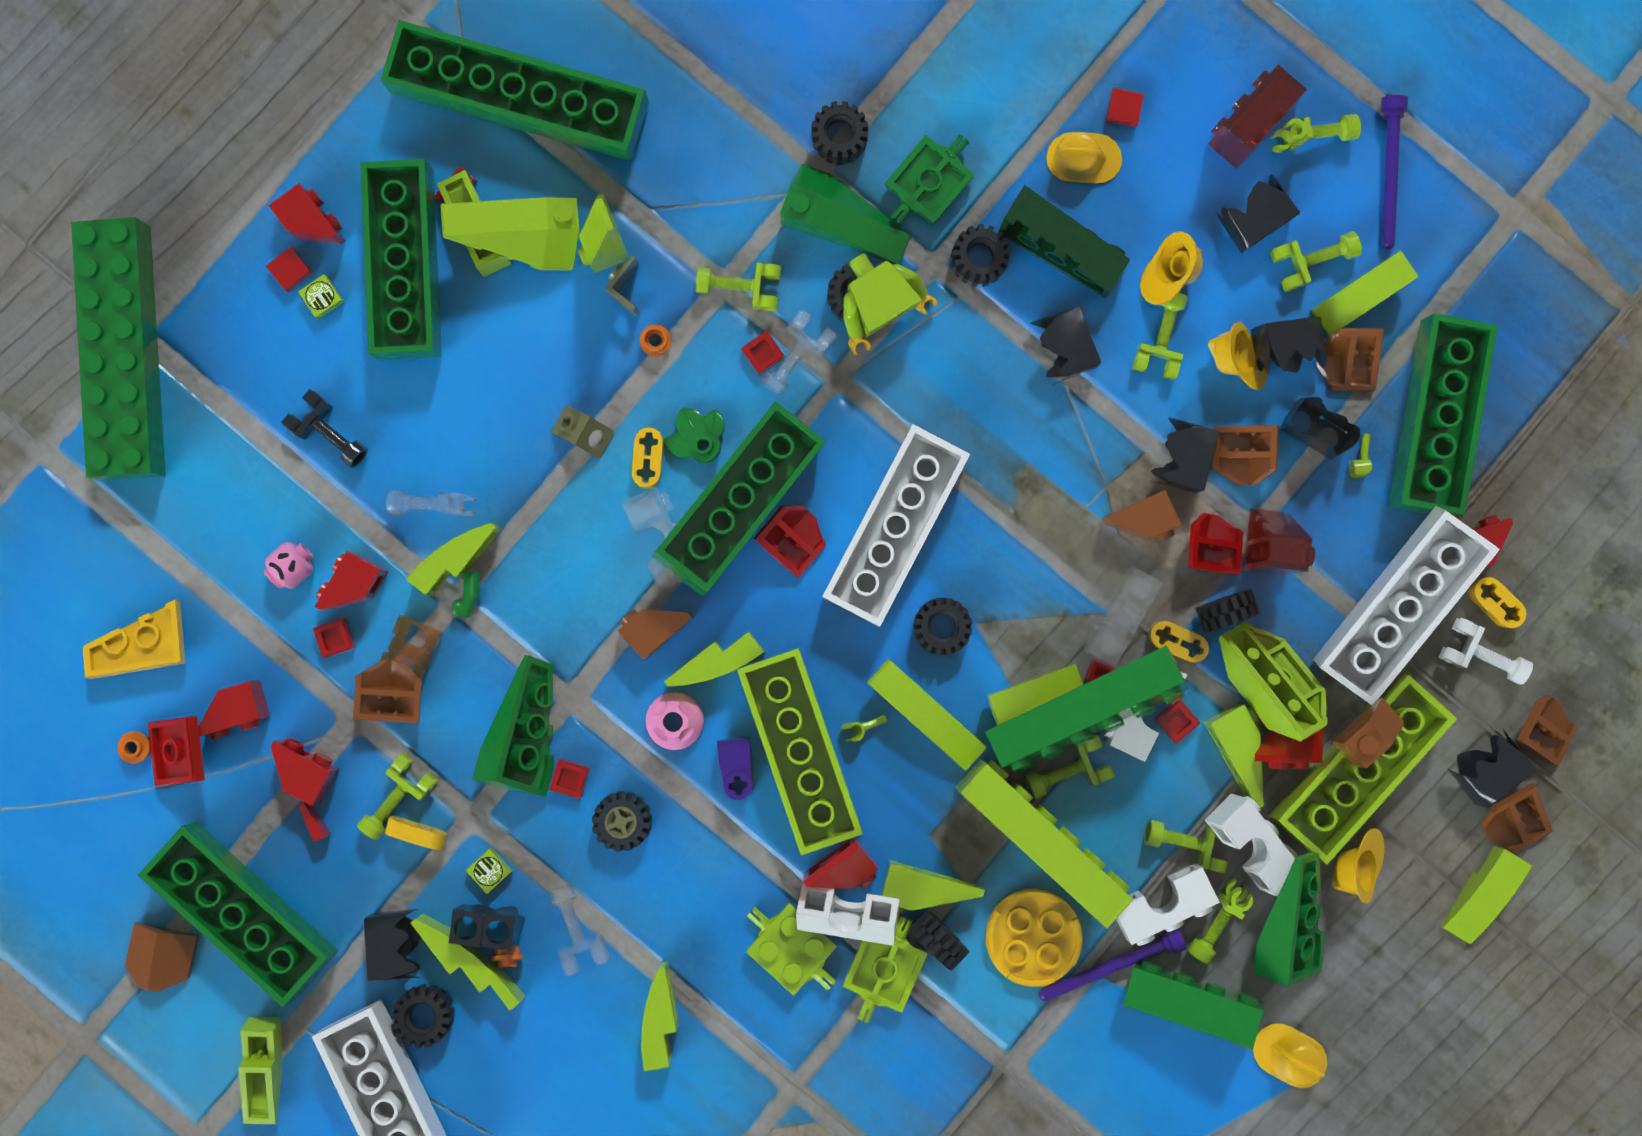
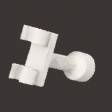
M1456 618L1452 629L1468 636L1461 652L1450 647H1443L1438 658L1458 668H1467L1474 655L1508 672L1507 679L1514 683L1523 685L1528 680L1533 670L1532 662L1522 657L1511 660L1479 645L1478 643L1485 628L1469 620Z

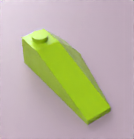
M603 193L599 194L579 235L582 247L577 248L583 265L587 266L590 264L594 273L629 259L608 202Z
M542 197L440 205L443 238L478 250L485 249L500 254L502 258L511 261L514 259L531 265L530 267L538 270H573L580 230L577 198Z

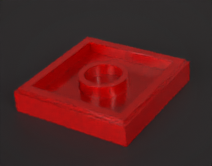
M197 716L148 722L155 786L205 780Z

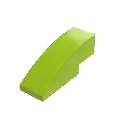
M466 170L436 183L446 204L481 201ZM467 246L472 260L483 278L512 264L510 260L502 258L500 254Z
M1400 250L1310 312L1314 317H1321L1323 331L1329 337L1338 328H1343L1419 276Z
M489 523L451 539L424 559L406 580L425 595L434 596L450 574L456 578L463 579L464 574L469 572L502 528L496 524Z
M747 632L725 650L715 641L666 679L664 683L667 687L708 681L731 673L750 663L765 651L750 632Z
M1075 663L986 696L998 726L1082 686L1083 682Z
M1494 846L1479 872H1472L1441 927L1468 944L1474 942L1507 905L1526 878L1532 865L1508 850Z
M668 961L661 962L651 984L644 1009L641 1041L644 1072L670 1067L672 1062L668 1034L677 1032L679 1020Z
M248 1017L240 1030L243 1060L238 1066L243 1124H276L278 1121L282 1078L281 1017Z

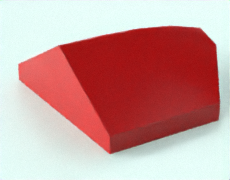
M781 505L754 537L756 542L769 555L797 578L802 575L826 546L816 517L803 505Z
M1202 513L1191 524L1188 568L1204 573L1241 575L1244 532L1234 528L1219 515Z

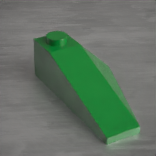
M801 164L795 175L780 212V223L785 226L865 253L877 259L889 261L891 264L900 265L910 237L909 234L835 176L805 164Z
M524 655L480 748L472 780L498 788L546 797L554 767V755H550V736H553V725H549V707L553 704L552 664L529 655Z
M1310 852L1295 858L1253 951V974L1290 986L1322 972L1325 935L1323 931L1318 930V918L1320 919L1323 916V907L1316 903V896L1321 889L1319 853Z

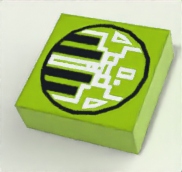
M325 274L298 291L318 320L345 302Z
M491 847L465 871L488 894L513 870Z

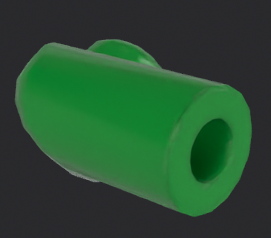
M470 571L464 574L463 600H455L452 604V613L455 617L463 616L466 619L473 615L480 596V573Z

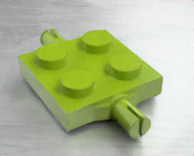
M788 902L777 915L770 919L758 910L756 906L751 911L760 920L751 912L747 914L746 917L757 925L760 930L757 938L746 949V953L793 996L806 982L813 978L826 991L831 986L823 977L830 984H835L836 980L823 969L825 960L837 946L824 934L797 930V909Z
M901 915L897 924L894 946L861 940L842 984L844 988L858 993L864 1000L857 1018L861 1021L864 1018L866 1023H870L876 1005L886 1006L898 1012H903L928 954L927 950L911 944L906 939L913 920L909 918L906 920L905 916Z

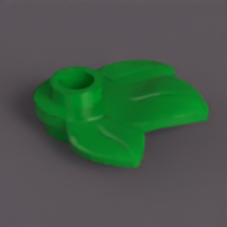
M680 409L676 418L678 432L664 438L665 446L678 458L693 457L700 463L714 461L720 454L721 443L719 439L725 430V422L722 415L716 409L710 411L704 417L694 409ZM704 442H708L709 447L706 450L701 451L699 449L700 445Z

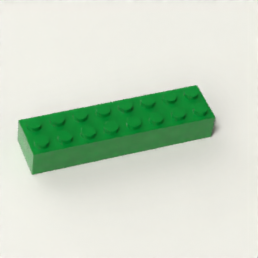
M398 20L380 79L386 89L395 95L631 162L649 104L645 89L402 20Z
M136 217L71 222L86 478L112 481L164 477L166 473L151 226Z

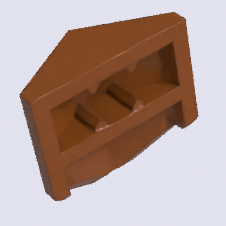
M1338 328L1325 340L1326 366L1321 368L1317 360L1316 366L1332 391H1376L1384 333L1383 328Z
M1278 425L1214 426V430L1220 431L1213 456L1212 469L1237 485H1258L1278 470Z
M379 661L355 676L353 719L419 724L422 679L402 661Z
M1547 694L1536 700L1517 738L1519 748L1559 767L1577 727L1575 723L1569 720L1561 703Z
M1533 783L1493 805L1481 823L1487 838L1506 847L1513 853H1517L1553 832L1537 788Z
M136 922L133 925L125 967L139 988L148 991L159 992L190 978L199 935Z

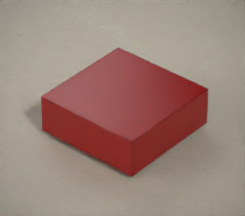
M1113 88L1105 122L1136 128L1139 122L1144 94Z
M291 246L266 265L267 269L288 293L313 274Z
M767 330L741 348V351L759 376L785 358V355Z
M346 618L313 628L322 658H328L356 648Z
M1181 700L1174 702V704L1171 703L1154 718L1155 722L1175 744L1180 742L1200 724L1198 719Z
M561 758L558 759L549 790L581 799L590 767Z

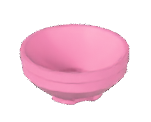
M669 692L659 696L649 706L646 714V728L649 736L660 747L669 750H680L692 745L701 735L704 726V716L700 705L690 695L682 692ZM670 712L678 713L683 719V725L678 731H669L664 726V718Z

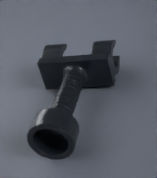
M309 389L302 399L314 408L304 422H301L294 415L288 413L281 423L297 437L304 440L315 429L342 452L340 459L350 468L356 467L365 458L368 449L358 440L352 443L349 442L323 420L333 406L315 391Z

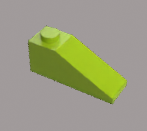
M1236 703L1203 722L1244 796L1252 798L1261 808L1264 806L1262 761H1255V753L1261 746V734L1256 726L1259 724V719L1250 706L1246 708L1245 704Z
M889 860L880 896L899 899V913H903L904 909L913 911L983 897L985 890L979 884Z

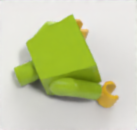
M865 253L849 262L857 279L848 285V292L844 296L843 319L850 337L848 346L854 355H858L856 346L861 342L869 351L871 345L864 336V333L868 337L914 308L927 315L924 309L927 301L931 305L937 306V300L928 295L926 287L916 272L899 264L892 265L889 261H885L874 268Z

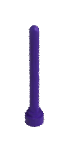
M1388 95L1381 99V112L1384 113V118L1387 119L1382 247L1386 250H1390L1395 246L1400 119L1408 111V97L1405 95Z
M1179 928L1169 932L1165 929V933L1160 935V939L1047 986L1039 991L1038 996L1042 1001H1049L1164 951L1167 953L1174 952L1175 954L1187 949L1186 943Z

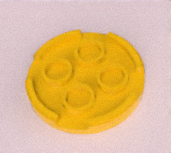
M1026 888L1007 895L994 907L986 924L985 942L993 964L1007 979L1023 986L1042 987L1055 983L1056 980L1063 977L1075 966L1082 950L1083 934L1079 918L1063 898L1045 889Z

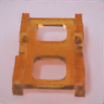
M399 615L392 631L396 635L391 640L388 648L389 651L383 652L380 661L396 660L400 654L414 659L416 665L413 672L423 680L427 671L425 666L429 665L430 655L434 653L432 650L436 649L443 632L409 617ZM412 625L428 631L426 642L421 648L406 641V635Z

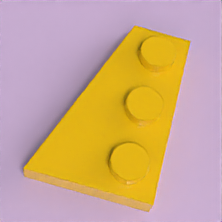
M174 599L166 603L165 607L139 617L138 621L122 629L117 628L84 645L85 678L96 679L186 663L180 601Z

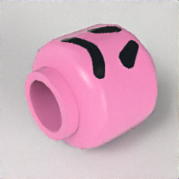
M285 542L266 557L264 573L279 589L283 587L294 589L313 573L314 567L310 560L314 556L302 543L296 546L291 542Z

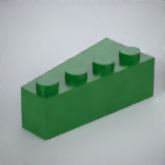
M1143 961L1142 965H1134L1123 1002L1124 1006L1253 1049L1264 1012L1262 1001L1247 994H1236L1226 991V988L1214 983L1207 982L1203 984L1193 981L1194 978L1181 972L1175 971L1174 975L1161 971V966L1151 962Z

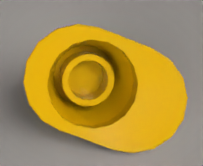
M1064 133L1053 140L1048 147L1046 155L1047 166L1051 173L1058 179L1067 182L1105 183L1116 176L1122 164V154L1117 143L1109 136L1099 133Z
M1174 232L1167 236L1146 266L1141 276L1140 289L1142 296L1147 302L1154 305L1165 304L1171 301L1183 286L1193 283L1200 276L1203 268V251L1196 247L1195 241L1189 234Z
M1240 321L1234 323L1230 331L1224 332L1208 342V347L1220 372L1240 376L1251 389L1259 390L1264 388L1268 374L1265 371V367L1263 371L1258 370L1252 336L1249 334L1244 323Z
M1374 828L1366 832L1359 848L1341 852L1334 867L1332 879L1334 889L1358 895L1363 903H1369L1373 897L1375 883L1384 860V838L1378 829Z
M1282 1023L1269 1024L1261 1028L1257 1033L1253 1055L1258 1065L1267 1073L1297 1088L1311 1087L1318 1083L1321 1078H1324L1327 1068V1054L1323 1046L1315 1039Z

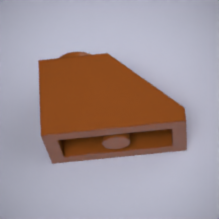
M1166 490L1101 518L1107 526L1144 540L1155 537L1157 542L1175 535L1173 529L1181 525Z
M634 609L620 621L623 626L618 632L643 660H646L694 617L688 612L645 609L637 612Z
M1379 698L1332 742L1354 766L1367 769L1392 746L1405 722L1383 698Z

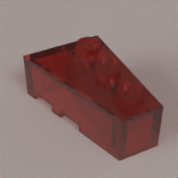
M1279 64L1271 73L1265 70L1252 84L1256 88L1250 96L1244 93L1232 107L1235 111L1229 119L1223 117L1211 130L1215 136L1208 145L1236 169L1307 90Z
M1250 508L1243 571L1280 576L1308 572L1309 566L1313 565L1315 559V548L1311 547L1312 538L1289 513Z

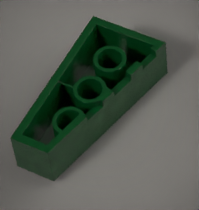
M1026 185L1023 186L999 229L1003 233L1002 237L1104 298L1112 291L1130 261L1125 256L1124 250L1120 247L1108 244L1093 231L1082 226Z

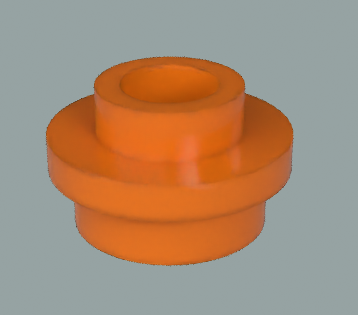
M658 324L647 326L641 332L639 338L642 350L654 357L664 355L670 349L672 342L669 331ZM653 336L661 337V344L652 346L650 344L651 338Z
M138 731L124 734L117 745L120 758L130 764L144 761L151 752L149 738ZM131 742H134L137 746L134 754L129 750Z
M514 946L511 951L494 949V956H491V962H498V968L517 967V961L524 960V955L520 954L519 946Z

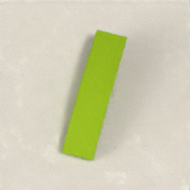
M887 659L868 680L867 683L965 771L969 769L987 748L891 660Z
M421 914L410 922L449 975L460 967L479 993L491 985L509 1011L525 998V994L502 968H498L495 962H491V958L479 947L449 943L450 927L425 914ZM456 932L458 938H465Z

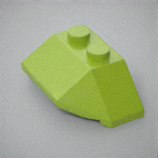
M1248 622L1236 626L1219 637L1229 680L1269 730L1301 742L1328 725L1326 717V690L1285 639L1268 631L1254 628Z

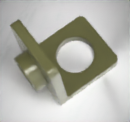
M631 256L623 266L619 264L609 276L611 281L605 289L613 299L637 317L640 314L638 309L618 293L619 289L639 265L637 259Z
M568 405L562 410L551 431L553 434L597 458L601 457L614 434L612 429ZM595 430H600L602 434L601 441L598 445L591 447L589 445L591 433Z

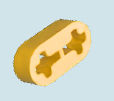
M651 427L638 431L634 439L632 478L637 485L645 489L658 485L661 480L664 439L659 431ZM648 434H652L653 439L658 441L657 445L651 447V456H646V447L641 444V440L647 439ZM648 460L650 461V470L655 472V477H649L648 482L644 483V479L638 476V472L644 471L645 461Z
M1482 577L1477 578L1471 584L1468 591L1470 599L1496 625L1502 628H1516L1524 623L1527 614L1526 608L1497 579ZM1490 585L1491 588L1488 592L1495 600L1490 597H1481L1483 593L1481 586ZM1500 605L1504 608H1513L1512 616L1514 619L1505 620L1506 612Z
M1168 621L1156 622L1149 628L1148 640L1156 649L1167 645L1174 657L1190 663L1200 662L1208 655V642L1197 633ZM1167 627V634L1175 637V642L1163 641L1160 644V637L1156 635V631ZM1196 640V646L1200 649V653L1192 654L1190 657L1188 656L1189 650L1180 646L1182 641L1193 643Z
M395 816L389 817L384 832L388 836L433 850H443L448 833L440 829Z

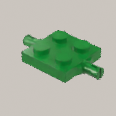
M959 134L956 140L947 148L938 145L925 135L885 182V187L894 193L902 203L890 216L893 221L896 220L897 225H901L906 217L913 212L919 214L934 226L972 181L974 174L962 165L958 157L969 144L966 138L963 140L964 136Z

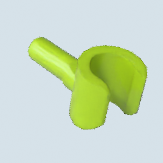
M1362 434L1359 460H1351L1349 463L1351 478H1363L1372 470V462L1368 459L1370 434Z
M882 715L868 722L844 723L840 730L849 728L853 730L852 737L844 741H860L863 739L866 731L886 723L887 719L885 715Z

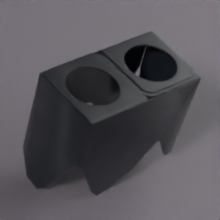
M1270 174L1269 185L1261 181L1254 185L1248 196L1246 213L1231 207L1230 209L1222 208L1224 219L1216 213L1240 252L1243 253L1300 214V211L1275 177Z
M1080 306L1030 323L1045 329L1040 337L1041 345L1058 355L1054 366L1047 371V377H1066L1063 379L1066 380L1096 369L1101 364Z
M1319 316L1265 323L1250 330L1259 371H1263L1265 367V371L1269 374L1270 359L1284 372L1287 370L1297 373L1303 357L1308 361H1312L1315 357L1321 368L1326 366L1327 354L1322 320Z
M1309 397L1297 400L1280 426V429L1329 459L1337 457L1357 444L1360 439V428L1349 423L1345 416L1326 410L1321 398ZM1296 411H1304L1310 416L1311 426L1304 433L1299 432L1297 426L1291 420ZM1325 427L1332 428L1338 435L1337 445L1333 447L1331 444L1316 438L1317 432Z
M1169 417L1168 419L1176 431L1167 435L1165 445L1173 461L1167 463L1165 467L1154 468L1151 472L1168 482L1156 483L1194 493L1202 492L1206 487L1220 431Z
M1504 729L1506 740L1497 735L1491 737V753L1481 750L1462 752L1457 755L1459 774L1448 769L1475 805L1485 808L1491 807L1509 793L1511 789H1514L1536 771Z
M461 904L453 909L449 943L511 951L519 941L518 935L525 917L519 915L515 906L493 909L482 904ZM465 916L472 918L477 925L475 936L458 938L456 931L459 918ZM500 920L508 925L510 934L505 942L499 943L488 939L487 927L491 922Z
M418 909L379 912L364 918L367 981L420 978L406 975L417 972L420 969V965L417 962L407 958L418 946L421 936L410 923L413 920L406 917V915Z

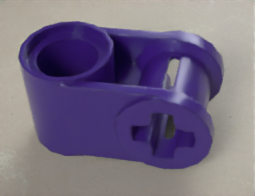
M741 737L717 740L719 765L722 770L725 793L733 800L745 799L751 794L754 787L750 738ZM735 776H740L741 781H747L748 787L743 788L742 794H737V790L730 787V783H733L736 779Z

